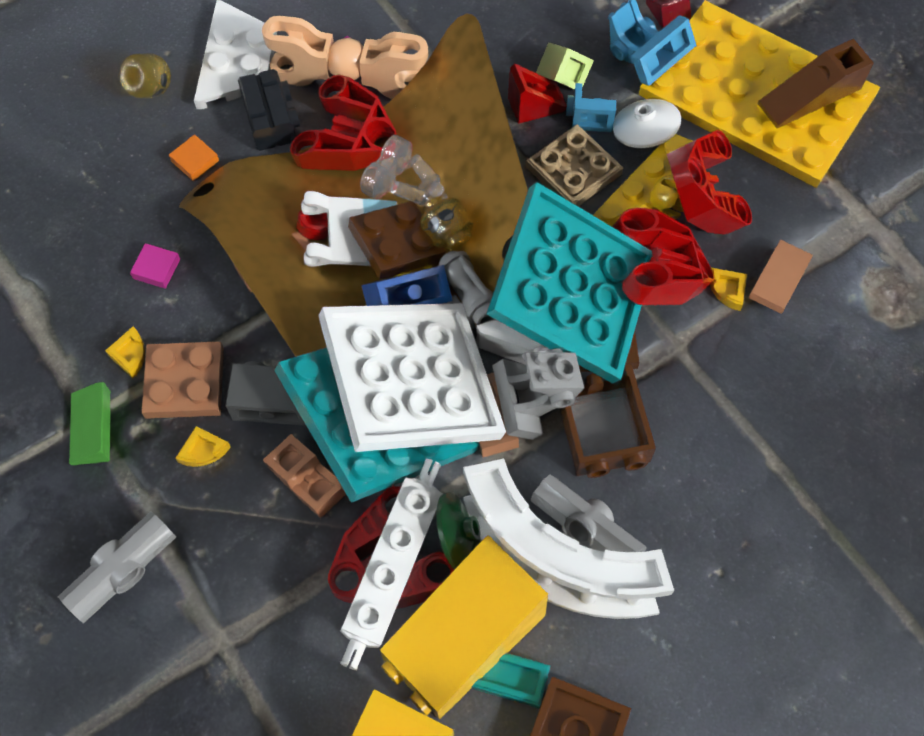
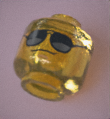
M154 53L132 54L122 62L119 71L120 82L124 90L136 98L158 97L166 92L171 81V72L167 62Z
M437 196L425 204L423 207L425 213L420 219V226L432 239L435 247L444 248L451 252L462 247L471 239L472 234L470 232L474 223L457 198L448 197L442 199L441 196Z

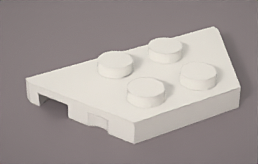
M220 0L216 1L194 98L196 109L207 108L206 102L225 97L227 101L240 98L242 95L238 84L239 77L251 74L258 75L259 72L270 70V62L275 52L268 49L265 45L262 35L264 22Z

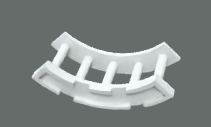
M504 458L463 467V474L471 494L463 497V501L469 516H475L479 522L480 540L482 541L489 535L548 593V602L576 613L602 618L628 619L659 615L660 612L655 597L672 595L674 592L661 549L646 552L610 550L603 552L579 545V541L561 533L551 525L543 523L529 509V504L524 500L509 474Z

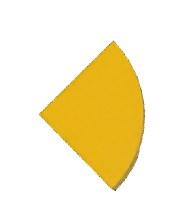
M711 268L714 275V280L710 283L713 294L727 307L741 311L747 274Z
M134 326L105 350L107 355L132 378L138 374L143 366L145 345Z
M196 426L176 456V460L182 465L192 467L208 465L223 457L231 446L229 442Z

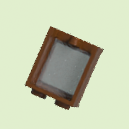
M626 365L621 380L614 383L609 381L603 382L602 377L594 373L588 375L585 380L584 389L574 398L575 402L570 406L560 408L576 476L587 474L589 478H597L608 474L612 469L625 467V470L632 471L645 467L648 462H651L656 446L632 365Z

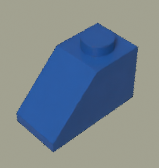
M444 265L361 285L367 306L443 304L453 301Z

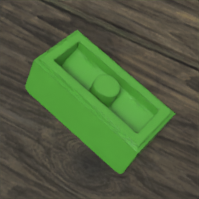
M104 382L95 383L71 393L70 465L110 462V390Z

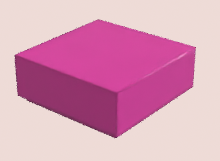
M145 243L130 274L135 280L166 289L180 261V257L176 252Z

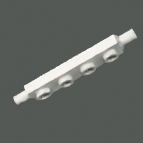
M425 459L418 479L405 477L340 632L350 642L340 664L347 667L353 652H355L349 669H358V664L366 647L379 648L381 646L437 509L438 500L443 494L432 486L441 467L438 462L435 461L428 475L433 462L432 459Z

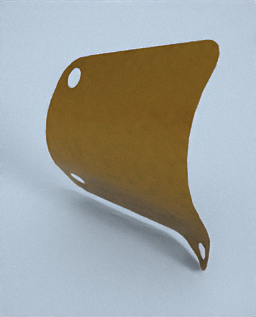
M464 14L450 25L424 66L410 83L384 106L396 130L401 146L399 147V152L392 159L356 171L302 169L295 163L291 152L248 157L228 162L198 184L181 201L179 208L185 209L203 222L218 239L296 357L327 347L319 320L322 307L367 306L361 285L379 281L371 266L327 264L311 267L305 265L304 253L306 250L292 234L298 232L296 227L298 213L301 210V203L307 191H315L331 197L397 201V205L413 200L427 223L439 212L454 208L453 219L443 221L437 217L439 228L434 234L445 249V254L451 251L466 252L471 259L470 262L477 276L485 287L494 293L504 263L502 251L507 240L514 234L528 189L481 26L474 15ZM381 137L376 140L374 145L389 147L392 144V139ZM312 146L300 150L298 154L308 151ZM206 183L214 184V188L209 193L198 197L193 196ZM329 236L322 240L308 239L310 243H319L329 247ZM439 262L431 264V266L436 267L439 265ZM449 286L451 296L456 295L459 301L462 303V301L455 293L453 288Z

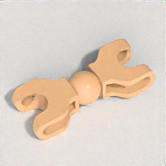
M273 16L262 27L265 45L268 49L276 51L270 62V70L275 69L278 72L280 82L287 80L289 85L306 86L314 80H327L331 74L333 76H347L353 80L361 77L362 85L373 87L384 96L393 99L407 86L404 82L410 83L428 58L426 40L414 34L391 32L384 35L381 39H366L363 46L360 41L352 38H343L334 42L333 34L321 32L309 22L296 17ZM285 31L289 36L273 35V33ZM410 49L418 51L415 54L404 53ZM284 65H292L287 70L280 69Z

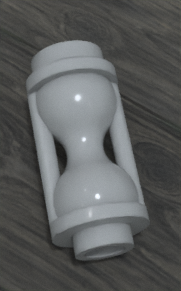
M464 251L448 252L440 259L438 266L444 265L448 284L462 301L467 318L471 323H476L477 325L493 320L494 318L486 314L493 292L485 287L475 273L469 255Z

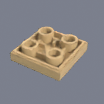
M578 124L526 160V168L546 188L578 207L623 173V167Z

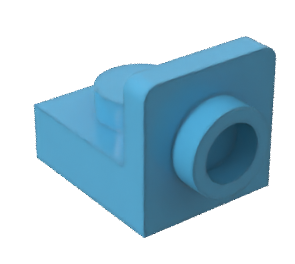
M575 83L574 95L567 96L566 116H572V127L578 124L584 131L612 132L616 114V100L582 98V83Z

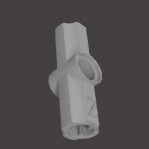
M551 474L544 478L533 492L530 501L560 523L563 534L579 541V545L603 552L605 550L645 552L647 548L645 545L614 523L613 513L603 501L594 498L585 501Z
M150 511L120 540H111L99 548L91 558V566L68 586L58 598L84 624L116 593L121 594L131 589L144 575L145 566L170 544L176 536Z

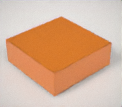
M195 134L169 154L171 162L193 182L219 162L217 153Z

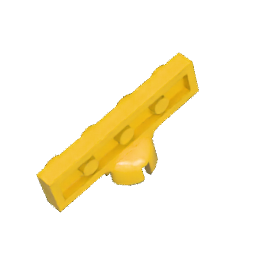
M675 134L671 139L660 144L593 216L611 227L623 212L631 208L656 209L673 219L679 218L681 215L679 212L684 211L667 154L692 142V140Z

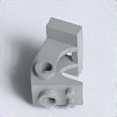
M550 349L545 352H525L522 355L526 365L505 359L492 365L507 435L533 440L544 434L540 416L556 408L570 406L575 402L574 398L584 389L576 353H563L561 349ZM515 389H517L520 404L517 403Z

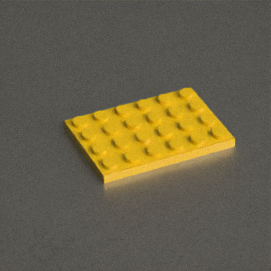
M705 0L689 21L697 46L650 86L642 83L638 95L645 99H661L672 103L679 110L681 118L710 133L716 130L722 131L731 144L817 188L876 97L880 87L866 80L861 90L782 127L776 128L758 105L759 100L818 56Z

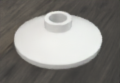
M661 99L640 100L626 106L616 115L613 132L617 140L626 146L633 148L654 147L668 141L677 133L681 125V115L677 107L668 101Z

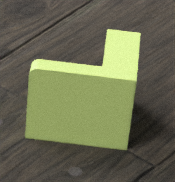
M548 42L536 73L575 90V83H582L583 87L594 60L569 48Z

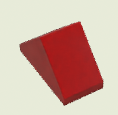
M515 63L510 67L508 99L518 124L562 113L566 110V103L557 82Z

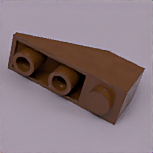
M851 39L819 55L760 99L758 105L776 128L782 127L861 90L874 62L854 39Z

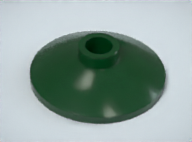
M447 492L443 493L438 500L436 512L437 529L446 559L455 570L475 549V540L480 539L481 532L477 518L469 516L467 509L456 494Z

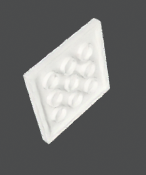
M463 303L322 307L319 320L355 452L500 440L504 436L506 430Z

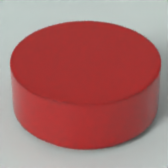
M300 210L296 223L298 232L311 240H322L328 237L327 212L317 215H305Z

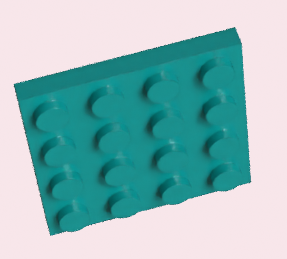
M536 182L528 189L486 314L549 349H561L563 353H576L578 365L611 383L617 382L622 378L642 306L634 303L625 295L622 289V282L636 266L649 262L653 257L652 251Z
M327 347L278 362L274 370L351 503L404 481L405 477L414 478L420 475L425 459L433 460L429 469L431 471L435 461L443 466L475 453L480 447L479 442L355 452Z

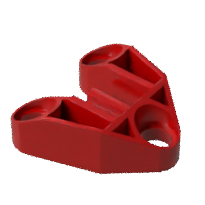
M334 75L328 78L320 86L318 92L325 111L337 115L332 120L333 126L331 130L325 128L324 130L304 131L294 138L290 146L295 163L302 169L356 171L390 160L396 156L400 147L396 130L378 96L352 78L343 75ZM339 91L336 95L327 98L329 93ZM381 137L392 139V144L389 147L374 145L376 140ZM304 146H312L308 151L298 154Z
M720 130L713 131L668 153L667 157L686 220L708 233L728 234L750 225L752 213L747 201L742 196L730 194V192L715 191L714 184L719 182V178L717 175H710V172H706V169L716 166L732 156L730 142Z
M631 208L623 212L613 224V228L652 251L653 257L649 262L636 266L622 282V289L625 295L634 303L639 305H682L702 293L714 280L712 269L690 228L659 210Z
M401 486L387 488L344 533L328 574V583L336 598L352 603L372 555L363 561H360V559L374 552L389 516L386 504L390 499L397 497ZM443 552L429 554L414 563L396 609L424 603L443 583L432 582L427 577V570L432 564L443 563L449 568L450 574L454 571ZM352 571L359 576V582L354 589L343 591L336 586V578L341 572Z

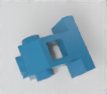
M636 0L622 3L615 13L611 12L608 16L610 50L618 60H625L633 64L640 82L650 86L697 46L689 18L679 15L659 32L650 18L642 17Z

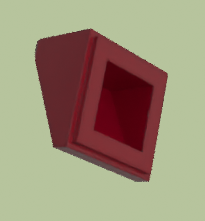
M646 0V5L662 28L666 27L679 15L689 18V20L692 17L690 0Z

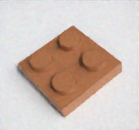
M222 343L147 344L142 414L145 419L221 416L224 350Z

